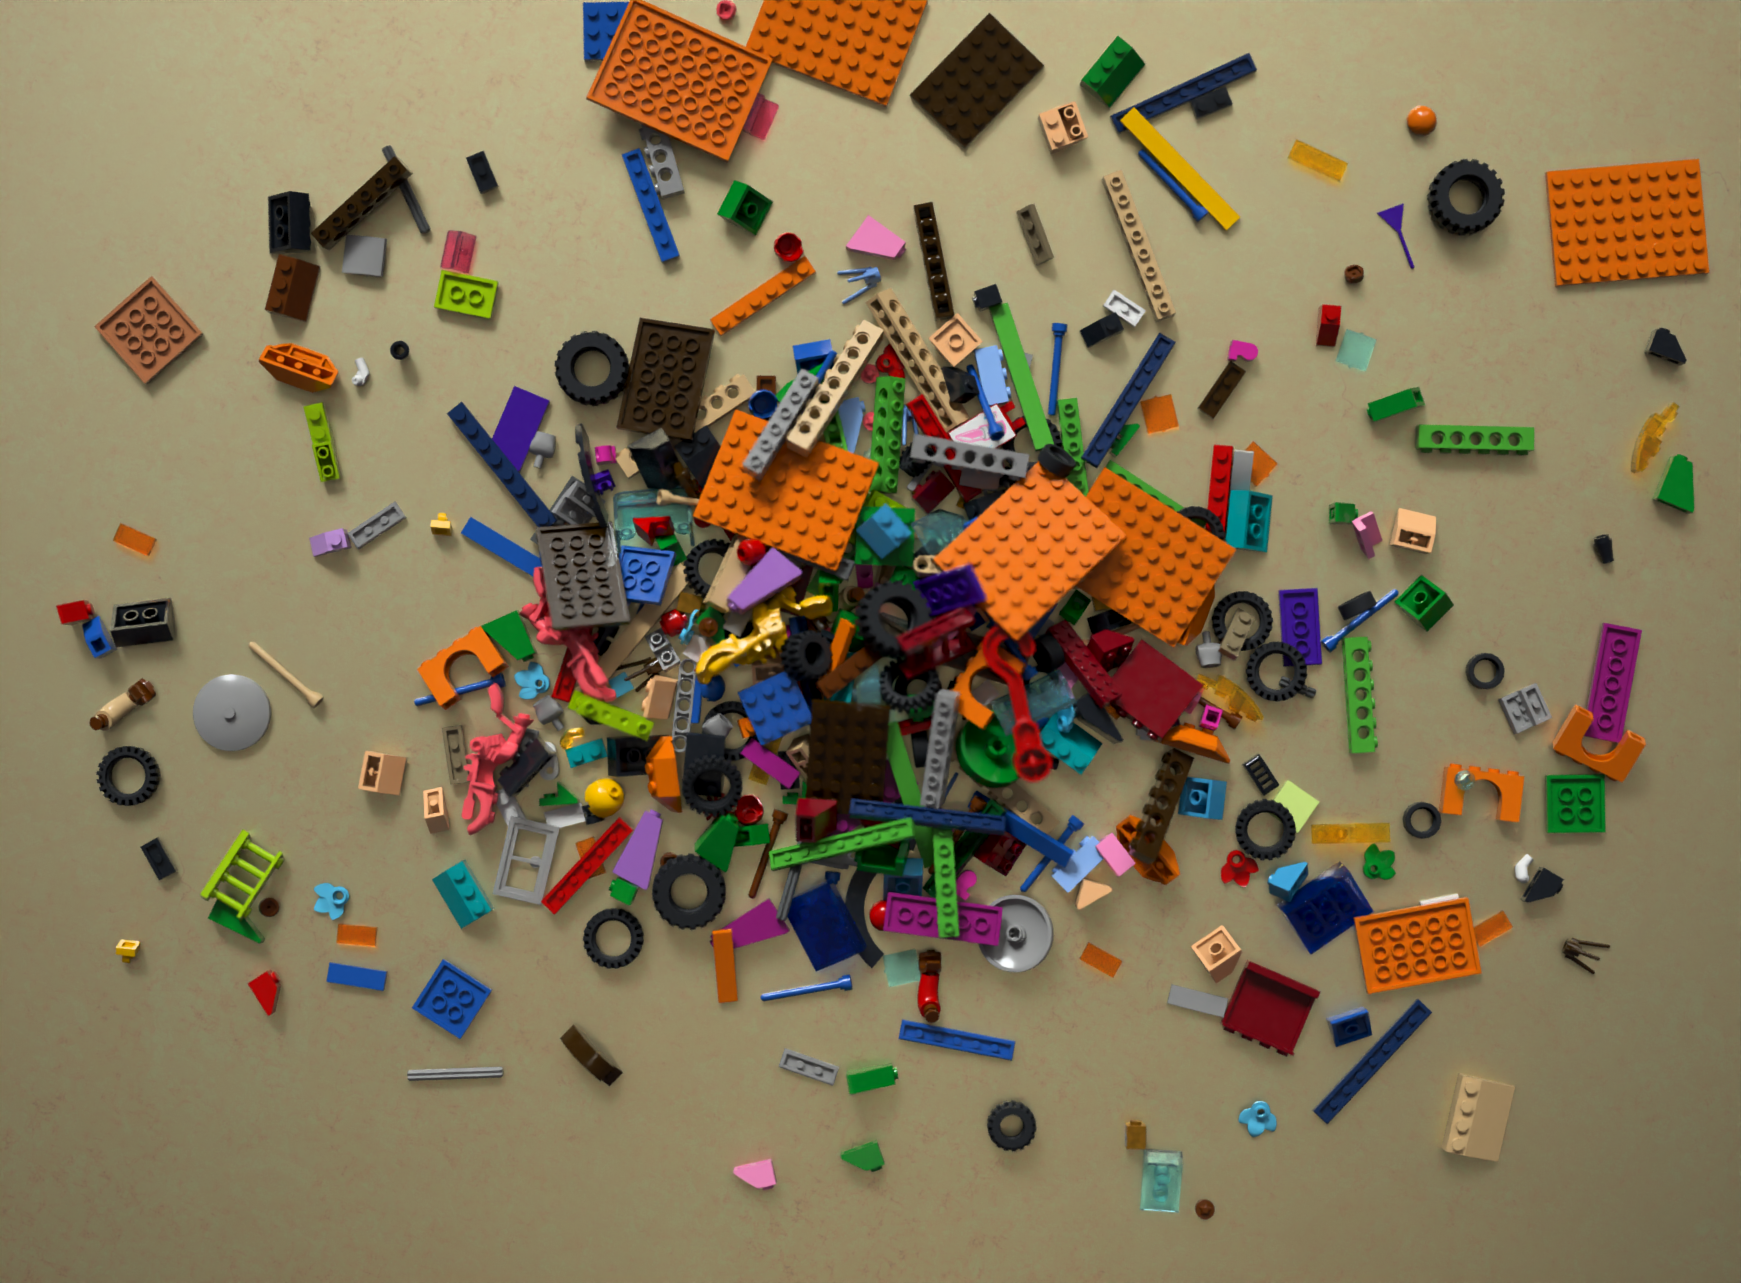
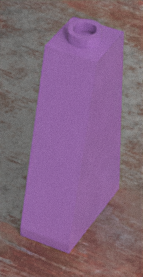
M772 548L727 597V606L732 612H738L742 615L799 581L802 571L775 548Z
M652 809L650 812L647 810L644 812L612 871L644 890H647L650 885L663 819L660 818L661 814Z

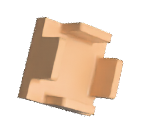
M958 313L928 338L935 346L936 351L953 368L963 362L983 343Z

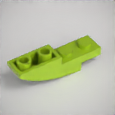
M324 403L306 405L303 408L313 443L312 449L320 480L325 482L339 479L340 473L336 449Z

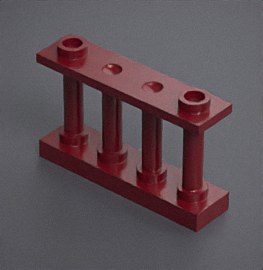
M961 607L896 637L898 645L907 655V661L899 664V668L908 680L976 649V646L966 634V628L975 624L974 618L967 608ZM958 632V637L949 641V635ZM941 640V645L932 649V643ZM924 647V653L915 657V651Z

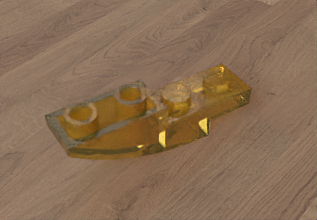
M1676 403L1668 404L1660 415L1657 413L1651 414L1644 423L1633 449L1631 472L1644 471L1649 464L1647 462L1651 456L1654 457L1660 451L1659 445L1662 441L1657 436L1660 437L1665 432L1666 427L1664 426L1668 421L1672 422L1678 415L1676 411L1679 406Z
M1197 673L1195 679L1204 685L1203 689L1208 690V688L1215 690V695L1224 699L1228 696L1225 704L1229 705V710L1237 714L1241 711L1247 714V719L1254 722L1257 719L1263 720L1264 716L1255 702L1231 680L1222 675H1217L1216 680Z
M1390 823L1311 824L1312 844L1391 842Z

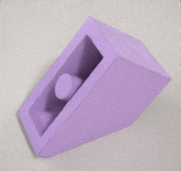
M341 528L309 538L313 557L350 549L351 544L347 529Z

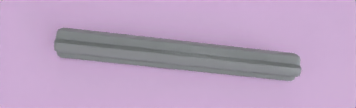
M503 1067L409 1070L407 1078L409 1081L501 1078L503 1076Z

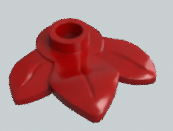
M888 344L884 348L883 354L876 359V367L880 372L887 373L889 376L905 378L903 371L905 367L892 345ZM883 360H887L889 365L885 366Z
M1239 850L1231 851L1227 856V863L1221 868L1223 883H1228L1233 879L1238 885L1246 887L1250 879V873L1259 871L1257 862L1252 858L1246 857ZM1238 856L1239 862L1234 863L1233 857Z

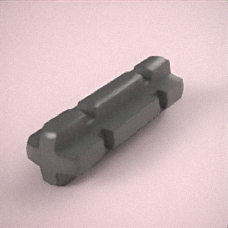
M1282 676L1279 686L1285 688L1291 683V680ZM1304 685L1299 694H1305L1306 697L1311 699L1314 698L1316 689Z

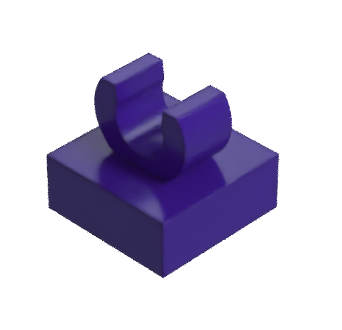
M609 469L594 474L601 495L604 494L603 491L608 489L613 491V487H616Z

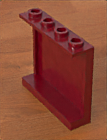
M1141 639L1111 677L1123 694L1119 700L1110 705L1116 709V713L1122 718L1127 717L1131 720V724L1135 728L1143 729L1147 732V736L1151 740H1157L1161 743L1164 736L1195 696L1200 693L1204 685Z
M1247 960L1220 1024L1224 1026L1223 1030L1232 1034L1237 1031L1242 1034V1038L1252 1042L1255 1039L1260 1041L1259 1045L1270 1049V1046L1277 1049V1053L1287 1057L1288 1054L1294 1056L1293 1050L1315 998L1318 999L1320 991Z

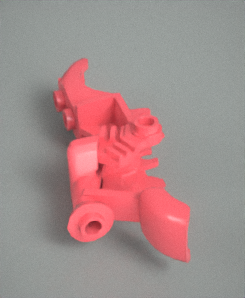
M542 567L534 568V586L537 594L542 599L539 605L529 603L522 607L520 615L528 619L539 631L536 636L538 642L546 645H565L570 649L573 659L567 666L571 667L573 676L585 696L603 702L615 700L616 692L606 687L608 680L601 667L597 665L599 651L593 641L598 637V633L591 635L589 632L590 628L552 631L550 616L544 617L548 610Z
M494 683L488 689L491 699V710L496 713L498 719L512 729V732L507 741L502 733L487 737L479 736L470 741L469 746L471 750L478 752V754L471 753L465 756L466 759L472 760V765L467 764V766H464L465 770L470 771L467 777V781H470L467 798L464 799L461 816L463 819L468 820L472 818L475 805L474 793L480 801V813L475 821L469 824L467 828L469 835L481 831L486 825L494 822L495 812H493V806L497 804L499 793H496L497 785L493 779L494 770L499 764L510 761L519 753V745L527 727L534 721V719L530 718L529 714L518 713V716H513L514 724L502 714L504 696L497 683Z

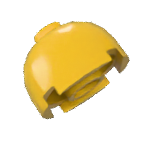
M608 778L598 779L587 787L585 802H588L589 810L594 815L606 818L614 815L621 809L624 803V792L620 784L615 780Z

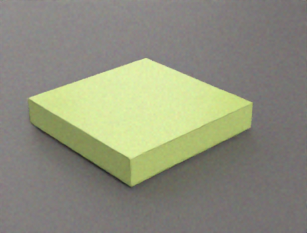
M1289 780L1285 782L1273 799L1275 802H1280L1284 807H1287L1292 814L1296 833L1300 831L1319 804V801ZM1269 813L1270 815H1272L1274 818H1276L1277 820H1279V821L1281 822V820H1280L1276 815H1274V814H1272V813Z

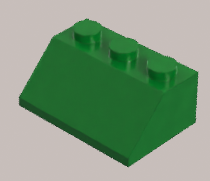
M1117 36L1082 78L1080 85L1110 108L1145 66V62L1133 47Z

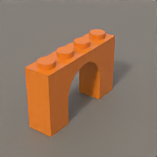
M481 626L471 629L465 637L456 639L453 645L447 649L440 650L437 656L431 660L424 661L421 667L417 669L439 705L445 710L461 700L449 678L450 668L456 659L464 655H475L492 677L509 667L489 634Z
M981 641L977 647L978 653L975 657L972 656L966 664L968 668L964 674L961 672L955 680L957 684L953 690H949L961 693L958 713L985 730L995 716V713L980 704L974 698L971 689L975 675L983 669L990 668L983 658V641ZM998 646L997 653L999 657L1012 665L1021 677L1028 665Z
M1575 704L1552 742L1554 751L1561 756L1566 755L1572 758L1577 764L1582 765L1583 763L1589 766L1596 773L1601 772L1612 781L1616 782L1618 780L1623 783L1646 746L1645 738L1627 730L1613 751L1603 755L1593 754L1582 745L1583 736L1594 720L1593 713Z
M1450 764V767H1444L1439 806L1440 813L1462 815L1464 793L1467 787L1476 780L1484 779L1493 784L1498 793L1496 819L1519 822L1524 776H1519V772L1507 771V774H1500L1499 769L1488 768V772L1481 771V767L1469 766L1468 770L1461 769L1462 765Z

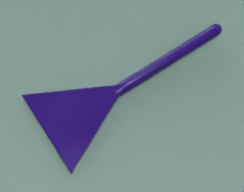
M1404 203L1378 212L1377 214L1398 233L1409 265L1413 269L1414 264L1401 232Z

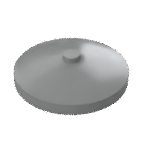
M222 675L209 681L199 691L193 706V719L198 733L208 744L220 750L239 751L251 747L264 736L270 724L271 706L267 694L254 680L242 675Z
M1007 895L993 901L989 906L1003 907L998 946L979 944L984 957L993 966L1007 972H1024L1039 965L1048 955L1053 943V924L1048 912L1040 903L1027 896Z

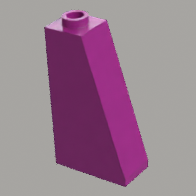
M770 898L720 929L732 930L733 949L783 935L790 931L785 921L776 918L778 910ZM711 935L712 940H710V943L713 947V936Z

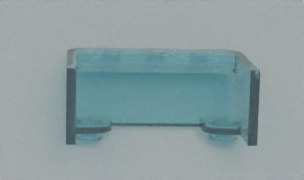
M682 486L667 490L672 495L688 497ZM645 489L615 494L613 497L614 527L618 553H622L621 540H630L636 535L633 518L670 516L675 532L682 535L690 534L691 546H695L691 506L676 503L667 504V506L658 505V491L665 489Z

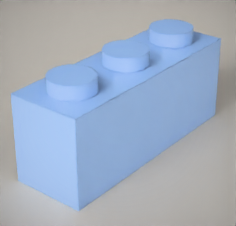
M997 345L975 349L974 355L979 379L989 406L991 407L996 403L998 405L1007 404L1009 402L1008 398H1011L1010 387L1005 385L1007 373L1006 369L1001 366V361H1003L1002 350H998Z
M1086 836L1079 843L1081 847L1073 853L1065 868L1057 864L1052 869L1054 873L1051 876L1068 893L1103 860V857L1095 848L1099 841L1094 836L1090 838Z

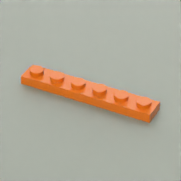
M804 256L711 318L710 321L722 336L816 273L806 256Z

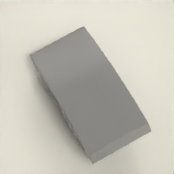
M1235 449L1230 490H1250L1254 451Z
M662 628L645 636L664 672L681 663Z

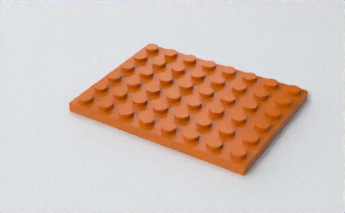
M630 0L586 100L728 163L773 59L644 0Z
M764 0L746 47L772 58V63L887 107L928 0Z
M1699 159L1558 170L1545 173L1555 286L1709 273Z
M735 409L693 517L749 539L760 540L765 545L837 572L879 463L819 440L806 458L787 448L786 440L764 477L759 481L744 473L742 464L762 434L768 421Z
M1038 461L1026 473L1025 478L1021 477L1020 481L1018 480L938 554L933 559V562L942 571L971 563L987 597L984 601L976 604L1009 636L1017 641L1126 538V534L1066 478L1049 472Z
M1104 467L1086 498L1126 534V538L1098 563L1082 582L1077 583L1075 586L1170 646L1175 647L1236 549Z

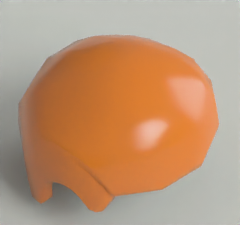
M1417 106L1409 112L1407 125L1414 134L1429 135L1435 130L1437 125L1436 114L1427 106Z

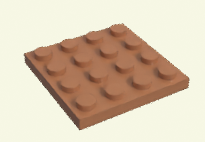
M153 276L148 278L94 326L145 384H148L204 334Z

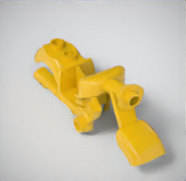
M790 585L780 591L768 604L762 602L753 608L754 630L748 637L737 640L731 634L729 635L730 638L721 641L700 655L695 671L698 682L709 684L712 676H716L730 668L732 663L750 665L759 659L762 663L766 664V655L770 654L773 658L776 657L773 646L781 653V646L784 645L785 639H788L786 624L781 622L779 609L784 608L813 620L832 613L833 604L830 597L813 596L805 599L798 605L793 603L796 602L794 599L796 593Z

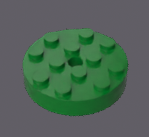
M991 710L995 713V716L985 730L970 720L961 728L956 739V754L964 772L975 782L991 788H1003L1012 785L1021 778L1015 772L1012 765V757L1016 749L1011 728L1015 724V717L1002 711Z

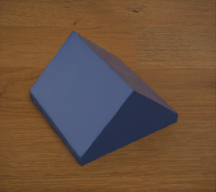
M1363 1006L1326 1018L1336 1047L1372 1035L1369 1013Z

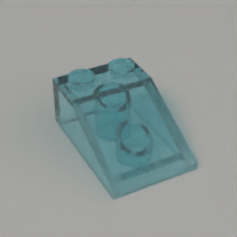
M1144 1149L1140 1210L1179 1213L1183 1169L1182 1151Z

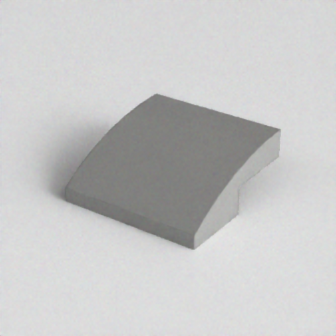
M346 235L342 273L383 277L387 239Z
M967 452L964 456V461L968 464L972 463L974 455L971 452ZM989 455L985 456L983 464L986 467H990L993 464V458ZM963 467L959 485L997 492L1000 477L991 476L990 471L983 470L982 474L971 472V468Z
M578 481L570 486L552 510L553 514L569 525L589 523L592 516L596 517L592 508L595 506L591 495L588 496L586 487Z
M1537 683L1498 699L1513 734H1518L1552 718Z

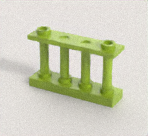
M574 690L568 708L576 711L575 713L644 740H648L654 722L647 720L643 716L610 703L585 696L577 690Z
M243 829L200 893L201 898L209 901L210 898H216L238 911L237 918L240 921L250 915L253 902L274 870L279 869L284 862L282 852L279 851L276 856H273L251 843L249 839L250 834ZM242 849H248L270 862L271 864L264 873L240 859L241 856L239 854ZM237 865L259 878L260 881L255 889L229 875L230 872L228 871L231 866ZM221 881H226L249 895L244 906L219 891L217 887Z

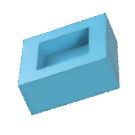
M626 672L608 681L611 688L616 692L617 698L634 689L630 680H624L628 677Z

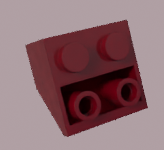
M933 470L926 477L925 480L927 482L923 486L919 484L912 491L913 496L911 500L927 516L955 489L954 485L940 470L937 472Z
M1106 629L1091 635L1087 647L1105 671L1109 672L1111 669L1119 668L1129 656L1135 640L1133 637Z
M798 798L796 841L816 843L837 829V801Z
M1006 831L1004 836L990 834L974 854V857L1006 877L1027 844Z

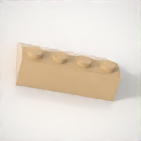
M1458 1073L1441 1148L1446 1152L1498 1162L1515 1086Z

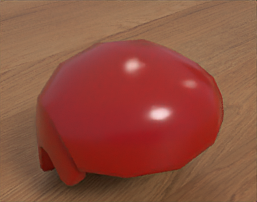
M785 232L780 234L774 242V252L782 261L793 262L798 260L803 254L802 241L794 233Z
M751 794L744 795L738 800L734 812L739 823L749 826L757 824L762 819L764 808L760 799Z
M880 900L874 903L869 911L870 922L879 931H883L887 900Z

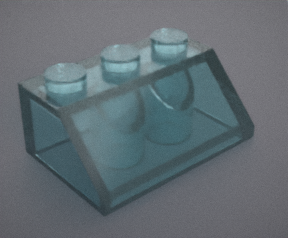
M938 509L912 522L911 526L928 554L933 556L943 551L963 532V524L968 521L962 515Z
M874 664L858 682L856 689H853V701L865 704L881 703L878 664Z

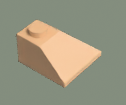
M1223 925L1191 946L1216 983L1233 972L1242 954V950Z

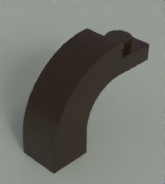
M575 1025L560 1038L571 1054L599 1081H603L610 1086L623 1073Z

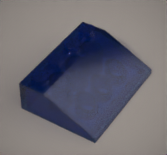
M1340 861L1301 887L1290 902L1283 900L1277 904L1310 955L1354 925V917L1369 915L1373 912L1350 871Z
M832 878L793 897L787 917L815 971L846 960L865 950L867 945Z

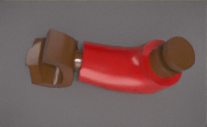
M927 950V952L919 954V971L924 973L921 974L917 1004L920 1014L929 1023L937 1022L941 1011L938 999L940 976L938 973L941 972L942 968L941 952H936L935 950Z

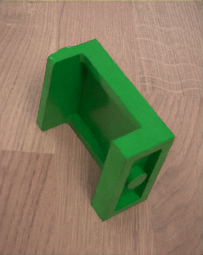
M910 839L901 841L899 850L886 844L855 852L854 862H857V870L903 877L909 855Z

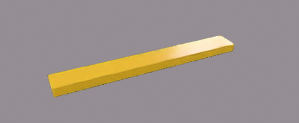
M1134 107L1120 120V123L1202 207L1204 206L1209 211L1208 213L1225 231L1240 218L1226 201Z

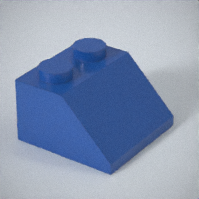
M830 339L793 346L797 374L801 369L808 372L824 363L829 352L832 350ZM833 361V363L831 364V366H830V368H829V369H831V370H832V368H833V366H834V361Z

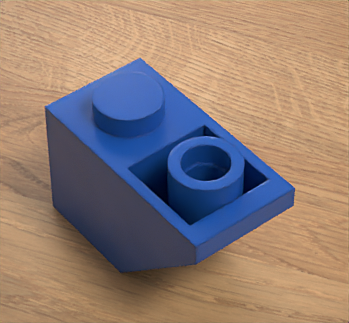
M100 616L82 624L85 641L94 658L101 659L117 650Z

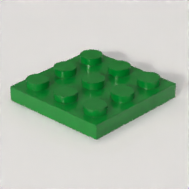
M863 506L856 522V530L881 507ZM889 507L912 533L883 559L878 556L856 531L855 564L913 567L915 508Z
M1605 774L1545 775L1546 833L1606 832Z

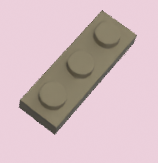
M1030 204L1016 211L1035 264L1039 265L1054 258L1035 204Z
M1238 608L1218 652L1235 661L1255 616Z
M462 725L443 727L442 732L450 785L470 782L467 781L469 771L464 769V766H467L468 763L465 758L466 749Z

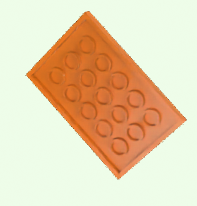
M1468 897L1353 918L1367 994L1481 973Z

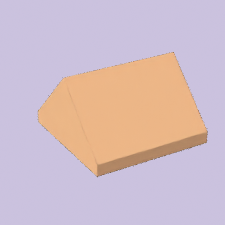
M1083 878L1079 885L1075 906L1080 910L1113 890L1106 884Z

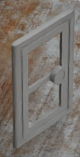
M511 816L493 894L541 905L540 901L544 896L560 827ZM519 829L547 835L542 858L533 856L531 859L513 855ZM512 859L530 863L533 868L539 867L534 892L505 886Z

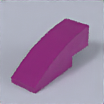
M753 738L750 739L741 752L743 756L787 788H790L800 774L798 770L763 745L761 746Z

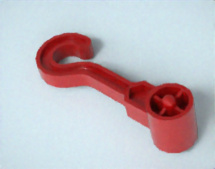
M996 625L985 634L982 642V655L986 664L993 671L1001 675L1008 684L1015 717V724L1011 728L1016 749L1012 757L1013 768L1022 779L1029 782H1038L1050 773L1052 759L1049 753L1042 747L1038 724L1031 721L1023 681L1019 672L1012 665L1002 660L997 653L998 644L1003 639L1012 637L999 625ZM1027 631L1016 642L1019 645L1020 652L1025 656H1030L1035 651V645L1030 633Z

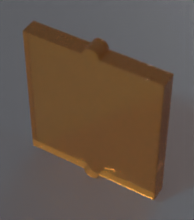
M1171 394L1160 397L1154 396L1152 399L1140 401L1148 434L1159 431L1165 432L1167 429L1179 427Z
M1253 441L1245 450L1254 451L1251 483L1257 487L1265 477H1269V473L1278 463Z

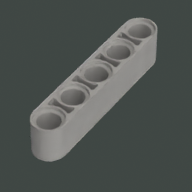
M692 659L682 660L679 666L672 730L673 747L676 752L686 751V745L683 749H678L675 742L678 738H682L686 743L687 732H691L696 675L694 669L692 672L687 673L684 671L683 666L686 662H691L695 669L697 663ZM684 681H689L692 685L691 690L688 692H684L681 688ZM682 700H687L690 704L689 709L686 711H682L679 707ZM680 719H685L688 723L685 730H680L677 726Z

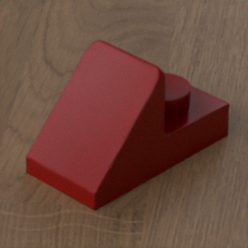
M670 516L633 518L637 535L650 546H653L655 536L674 535L675 529Z

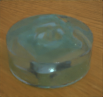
M1462 770L1456 774L1454 781L1461 790H1469L1475 783V776L1468 770Z

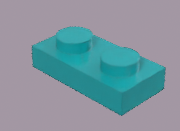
M602 738L565 750L571 768L608 757Z

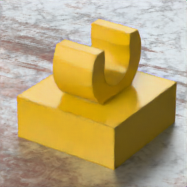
M439 513L438 520H431L430 528L433 535L452 536L451 521H448V518H446L447 514Z
M121 939L116 947V955H122L123 963H130V959H133L140 950V942Z

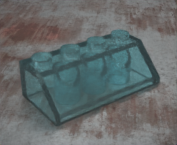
M1060 669L1024 686L1030 718L1035 723L1043 718L1053 716L1055 712L1061 709H1068L1076 703L1073 693ZM1007 694L990 702L1006 736L1012 735L1011 728L1015 724L1010 694Z

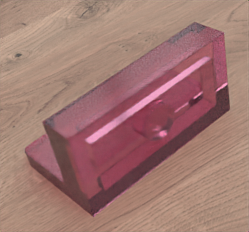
M757 93L743 126V131L765 140L779 105L765 99L764 95Z
M449 230L440 267L469 273L477 236L463 231Z

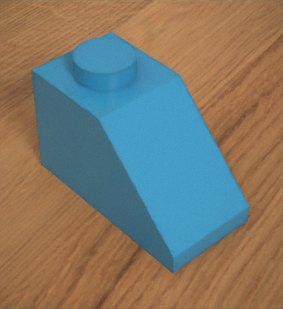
M1302 862L1278 868L1268 879L1269 893L1290 902L1309 875L1308 863Z

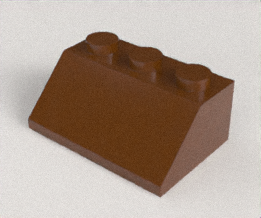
M279 254L265 310L272 314L306 322L320 266Z

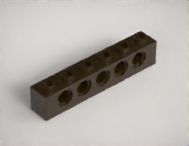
M394 156L313 230L311 235L323 248L330 250L407 180L413 172L400 158Z
M933 202L914 205L913 210L935 321L950 319L954 316V310Z
M1175 748L1164 753L1161 762H1163L1162 767L1155 775L1156 783L1151 787L1148 794L1150 799L1142 810L1144 815L1142 820L1137 823L1135 829L1137 831L1136 836L1132 838L1129 844V848H1131L1129 855L1147 864L1156 861L1194 757ZM1170 767L1175 770V775L1171 773ZM1164 784L1168 786L1169 792L1164 789ZM1157 801L1162 804V809L1158 807ZM1151 818L1155 820L1156 826L1152 825ZM1144 836L1149 838L1150 843L1145 841Z

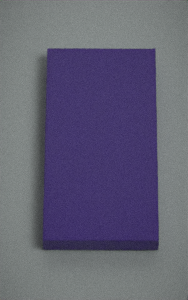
M514 386L492 439L516 469L521 471L529 453L532 439L540 427L550 400Z
M971 563L913 582L915 588L922 592L920 596L922 598L926 597L928 600L926 603L927 608L931 607L932 611L929 617L987 599Z
M1318 588L1278 590L1281 642L1295 647L1304 657L1306 665H1322ZM1282 654L1283 667L1294 666L1292 661Z

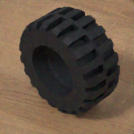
M1461 159L1459 162L1454 161L1443 168L1430 184V193L1427 194V200L1430 201L1428 209L1434 214L1432 216L1433 220H1438L1440 222L1438 226L1442 229L1447 228L1449 233L1454 234L1457 232L1458 235L1463 236L1466 234H1476L1478 231L1488 227L1499 216L1500 209L1505 201L1502 199V196L1505 195L1504 188L1501 189L1500 186L1503 182L1501 178H1496L1497 172L1494 169L1489 170V165L1485 162L1479 164V160L1476 159L1471 161ZM1466 180L1479 188L1483 200L1481 208L1476 213L1470 215L1463 214L1452 206L1449 199V190L1455 182Z
M583 331L577 336H571L568 342L565 341L562 344L563 347L558 351L557 361H555V375L559 382L558 384L571 399L586 406H598V404L609 403L611 399H616L621 391L623 392L629 364L626 353L614 338L598 331ZM588 351H598L604 354L610 363L608 378L597 386H586L575 375L574 367L576 360Z
M888 581L870 590L858 603L860 607L855 611V616H858V618L854 620L855 626L859 627L857 634L858 637H863L864 641L862 643L864 646L869 645L871 647V652H880L879 656L886 657L889 655L890 658L906 655L897 643L896 637L898 636L889 634L880 623L879 610L884 603H893L905 612L908 620L907 632L933 620V618L929 617L932 611L931 607L927 608L926 603L928 600L926 597L922 598L920 596L922 593L920 590H913V585L909 583L903 585L902 581H895L894 583Z
M690 853L685 856L682 854L677 855L676 858L667 860V863L659 868L654 878L652 888L654 907L660 913V917L663 920H667L671 926H678L679 929L690 928V930H695L696 927L701 926L702 928L707 926L708 922L714 921L717 914H720L726 898L725 881L721 871L700 855L694 856V854ZM685 874L699 876L707 886L705 901L693 909L679 907L671 897L673 882Z

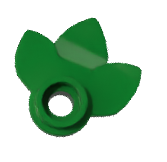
M1375 843L1370 845L1364 854L1366 861L1363 866L1364 875L1369 879H1391L1396 874L1395 870L1391 867L1395 860V853L1391 850L1380 852ZM1371 866L1375 867V873L1371 871Z

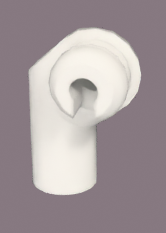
M363 357L355 360L358 368L355 377H352V383L355 386L365 384L369 376V370Z
M1528 854L1515 865L1516 879L1521 883L1529 881L1527 867L1534 861Z

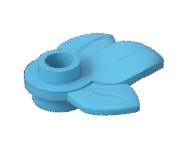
M696 609L691 613L688 629L683 628L679 639H681L680 644H689L694 635V631L691 628L698 618L697 616L694 617V615L699 610Z
M530 662L528 670L519 671L514 675L516 683L522 687L519 693V697L522 699H534L538 693H544L550 687L549 678L544 675L542 666L536 662ZM539 680L542 681V686H541V687L538 686V681H539Z
M1065 695L1063 705L1057 704V727L1060 732L1069 733L1073 727L1074 708L1070 696Z
M330 883L317 885L314 891L320 898L317 900L314 910L321 913L329 912L332 920L339 918L344 912V904L349 900L348 890L341 886L334 887ZM338 892L343 894L341 900L337 898Z
M1256 1101L1251 1108L1244 1109L1238 1119L1239 1123L1247 1124L1248 1132L1252 1137L1261 1135L1265 1129L1274 1132L1277 1126L1275 1115L1270 1112L1269 1105L1264 1101ZM1259 1109H1263V1110H1264V1112H1262V1113H1258L1257 1111H1258Z

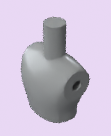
M540 431L536 432L529 449L530 453L536 455L534 467L541 468L544 458H553L556 436Z
M1209 631L1202 632L1204 643L1196 646V655L1201 668L1218 667L1221 665L1222 654L1218 652L1221 644L1211 643Z
M550 695L543 697L533 705L541 724L544 725L552 722L557 731L564 727L558 719L563 713V709Z
M720 713L708 719L702 726L706 734L726 737L733 728L732 723Z

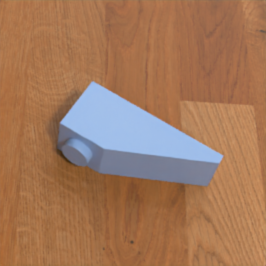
M859 397L844 400L838 409L847 449L854 454L863 420V412H866L864 401H859Z

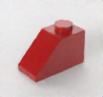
M1322 304L1319 307L1316 345L1336 346L1342 306Z
M87 600L56 606L62 625H75L94 618V607Z
M271 969L247 983L268 1016L276 1011L281 989L280 977L275 971L272 972Z

